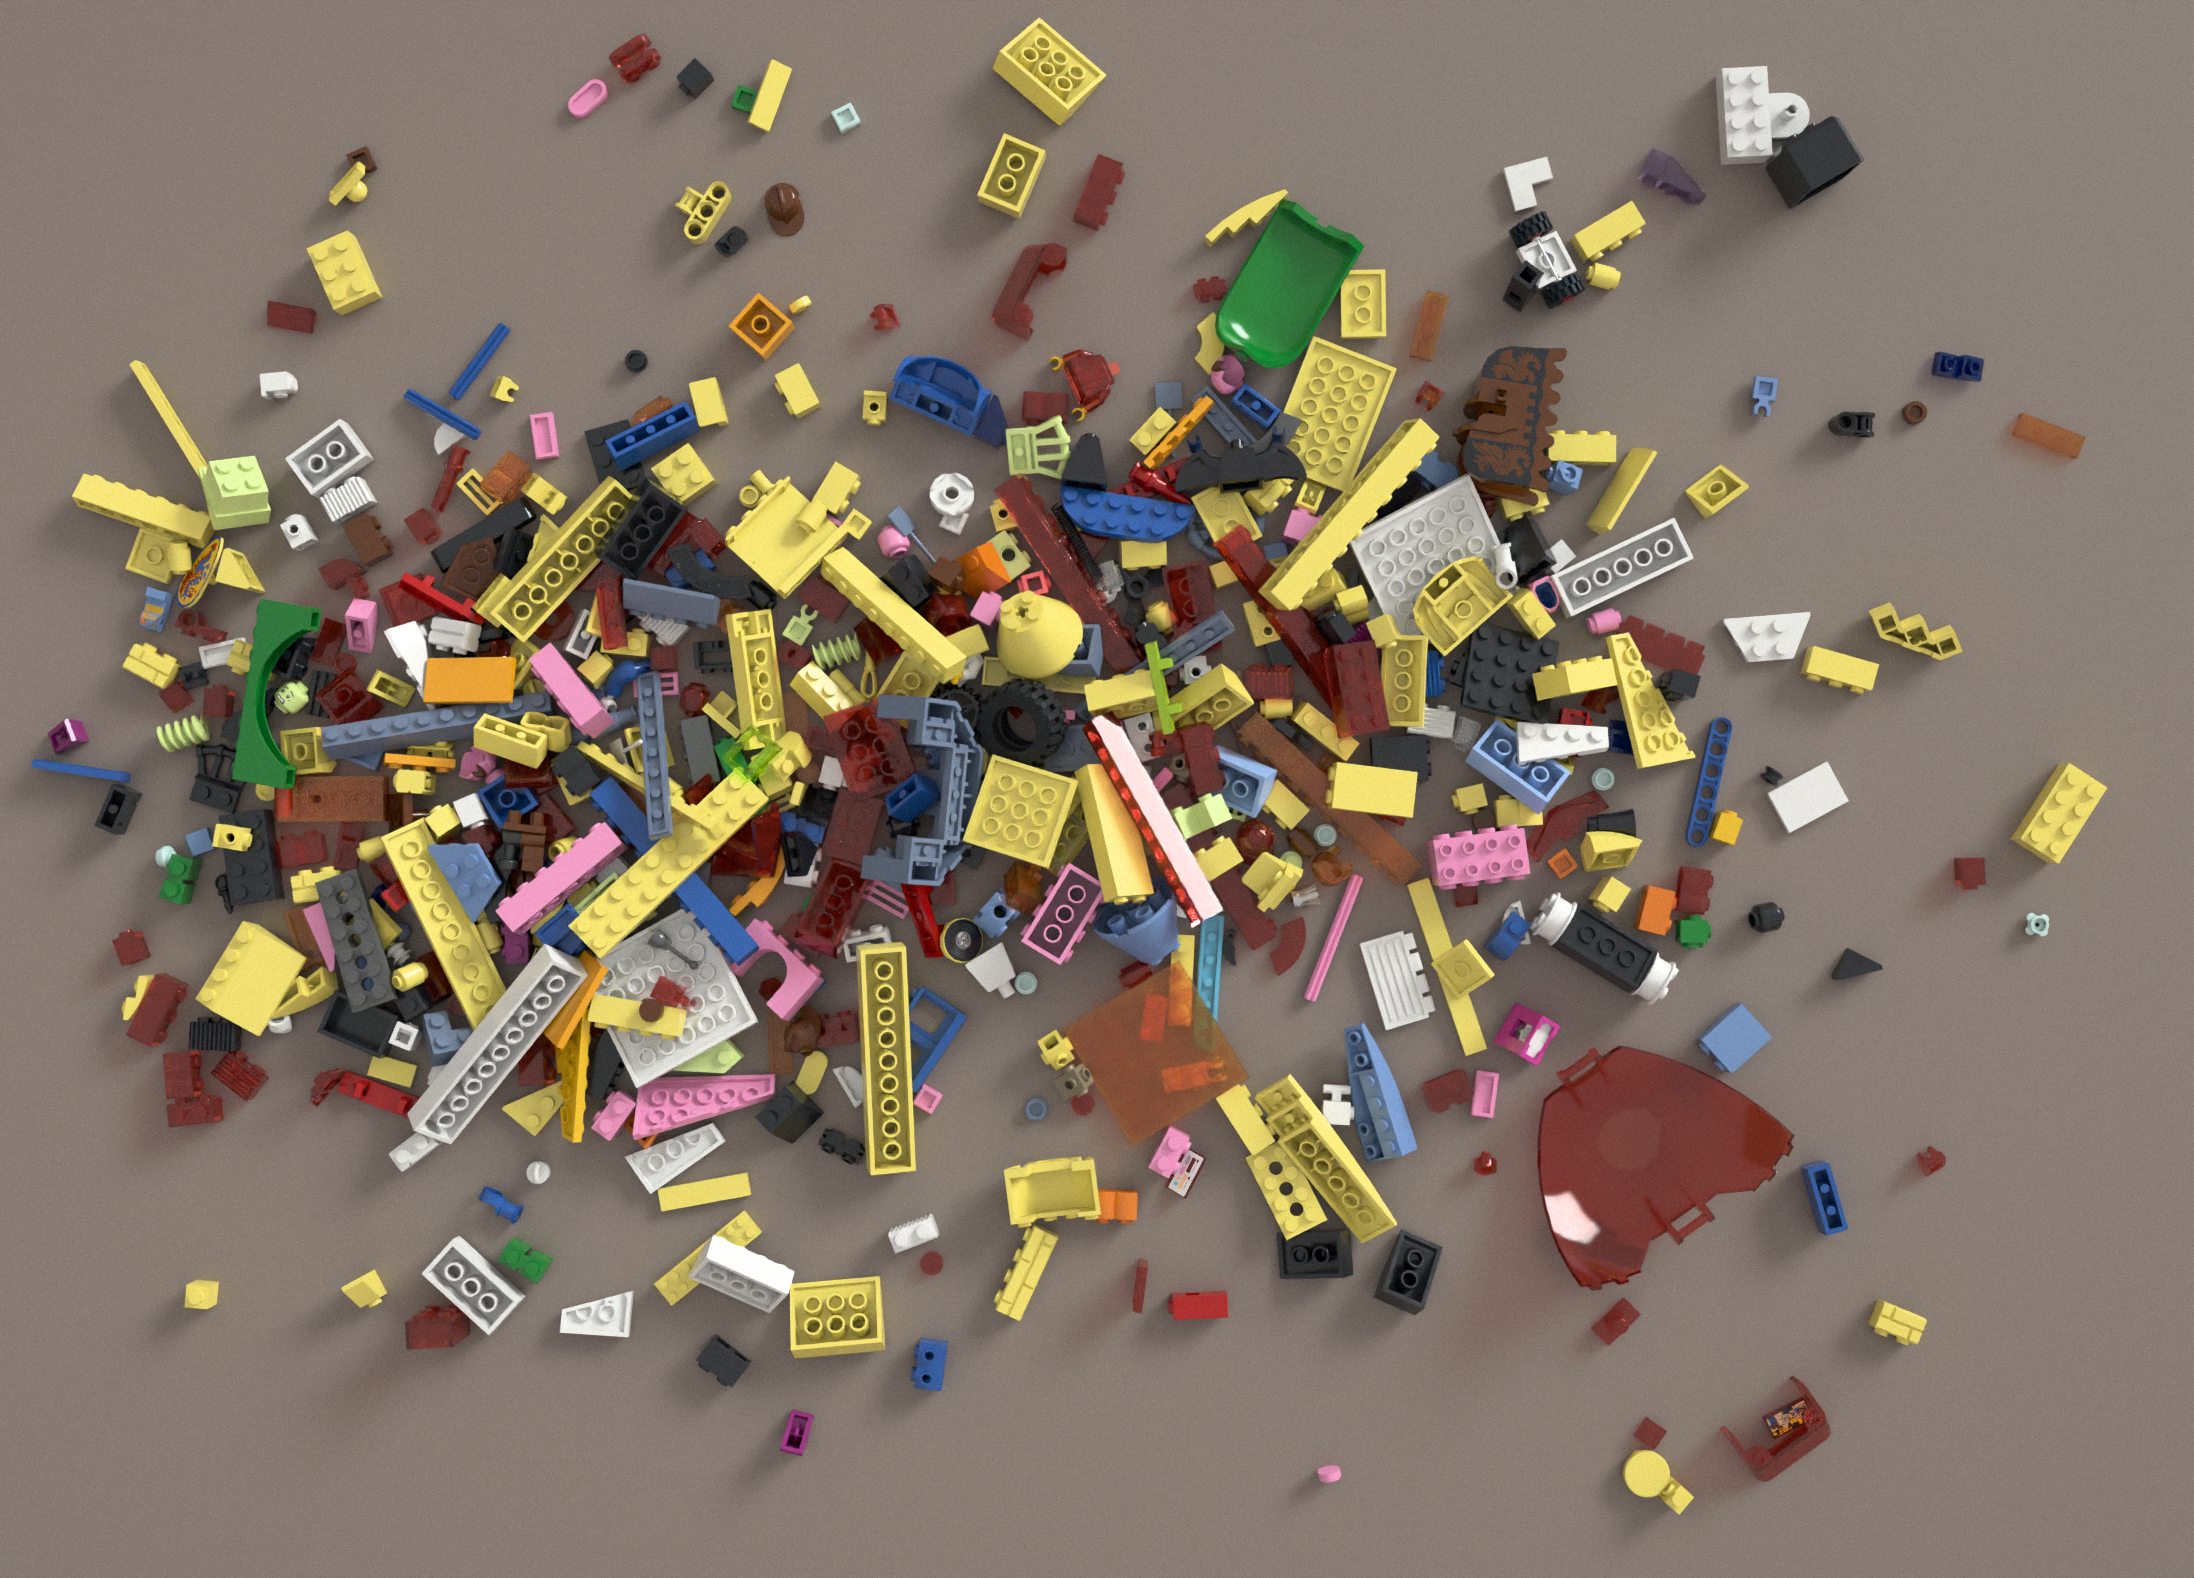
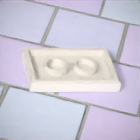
M1824 762L1766 793L1787 833L1804 826L1849 801L1828 762Z

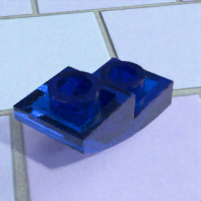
M1936 352L1932 375L1980 382L1984 359L1969 355L1957 356L1945 352Z

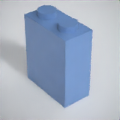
M1736 1002L1696 1039L1700 1042L1698 1047L1707 1056L1710 1054L1715 1059L1713 1063L1722 1073L1726 1071L1732 1074L1772 1037L1743 1004Z

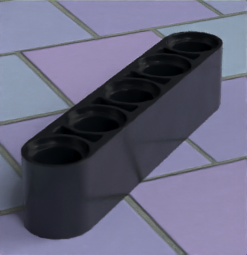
M526 497L519 498L431 551V555L441 572L446 573L461 545L491 536L495 545L502 540L506 527L520 530L533 522L537 516Z

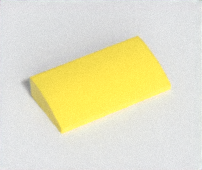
M1646 448L1630 449L1584 526L1599 535L1610 531L1658 452Z

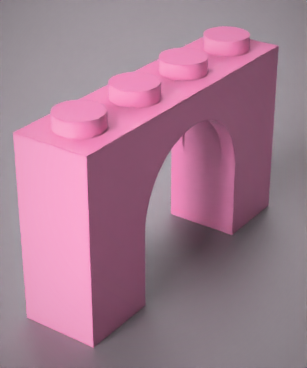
M754 919L745 930L758 944L760 949L739 967L735 962L729 963L735 975L743 977L762 955L770 952L779 953L786 962L787 976L783 985L766 1004L780 1018L790 1021L824 982V979L820 976L822 972L812 963L809 966L804 961L806 957L799 950L795 949L793 951L788 946L790 942L781 934L777 936L773 932L774 927L766 920L761 922Z

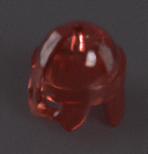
M1253 818L1240 826L1235 837V847L1244 859L1243 863L1252 865L1263 852L1271 855L1274 854L1276 838L1269 824Z

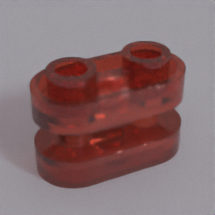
M645 33L635 36L609 56V60L615 68L622 66L619 75L624 82L634 83L641 78V74L647 70H654L660 64L661 56L655 48L648 50L651 41Z

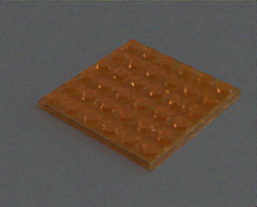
M1180 960L1063 1028L1084 1066L1090 1071L1094 1083L1132 1146L1249 1078L1248 1073Z

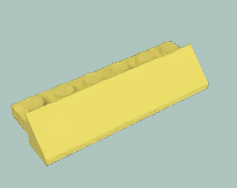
M771 609L726 615L744 750L774 746L787 733Z

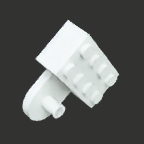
M1767 66L1722 68L1715 77L1721 165L1765 163L1773 155L1772 140H1785L1795 133L1799 135L1807 126L1810 117L1809 108L1800 96L1793 93H1769Z

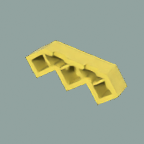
M1890 602L1868 611L1880 638L1901 644V646L1925 653L1938 660H1943L1963 652L1956 633L1950 625L1929 632L1926 622L1920 613L1899 621L1896 611Z

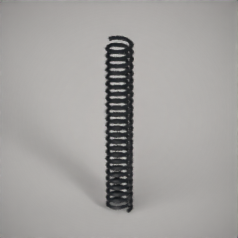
M1057 502L1052 506L1053 514H1055L1060 526L1064 529L1063 531L1067 538H1069L1074 550H1076L1075 552L1081 559L1086 571H1088L1093 583H1098L1095 580L1101 578L1104 574L1101 573L1102 571L1098 564H1096L1097 562L1093 555H1091V552H1089L1090 550L1086 543L1082 540L1083 538L1079 531H1077L1078 529L1067 513H1065L1062 505L1057 506Z

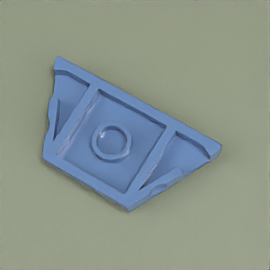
M432 843L427 847L428 851L472 923L475 922L501 885L500 878L478 843H467L466 845L459 843L437 845V843Z

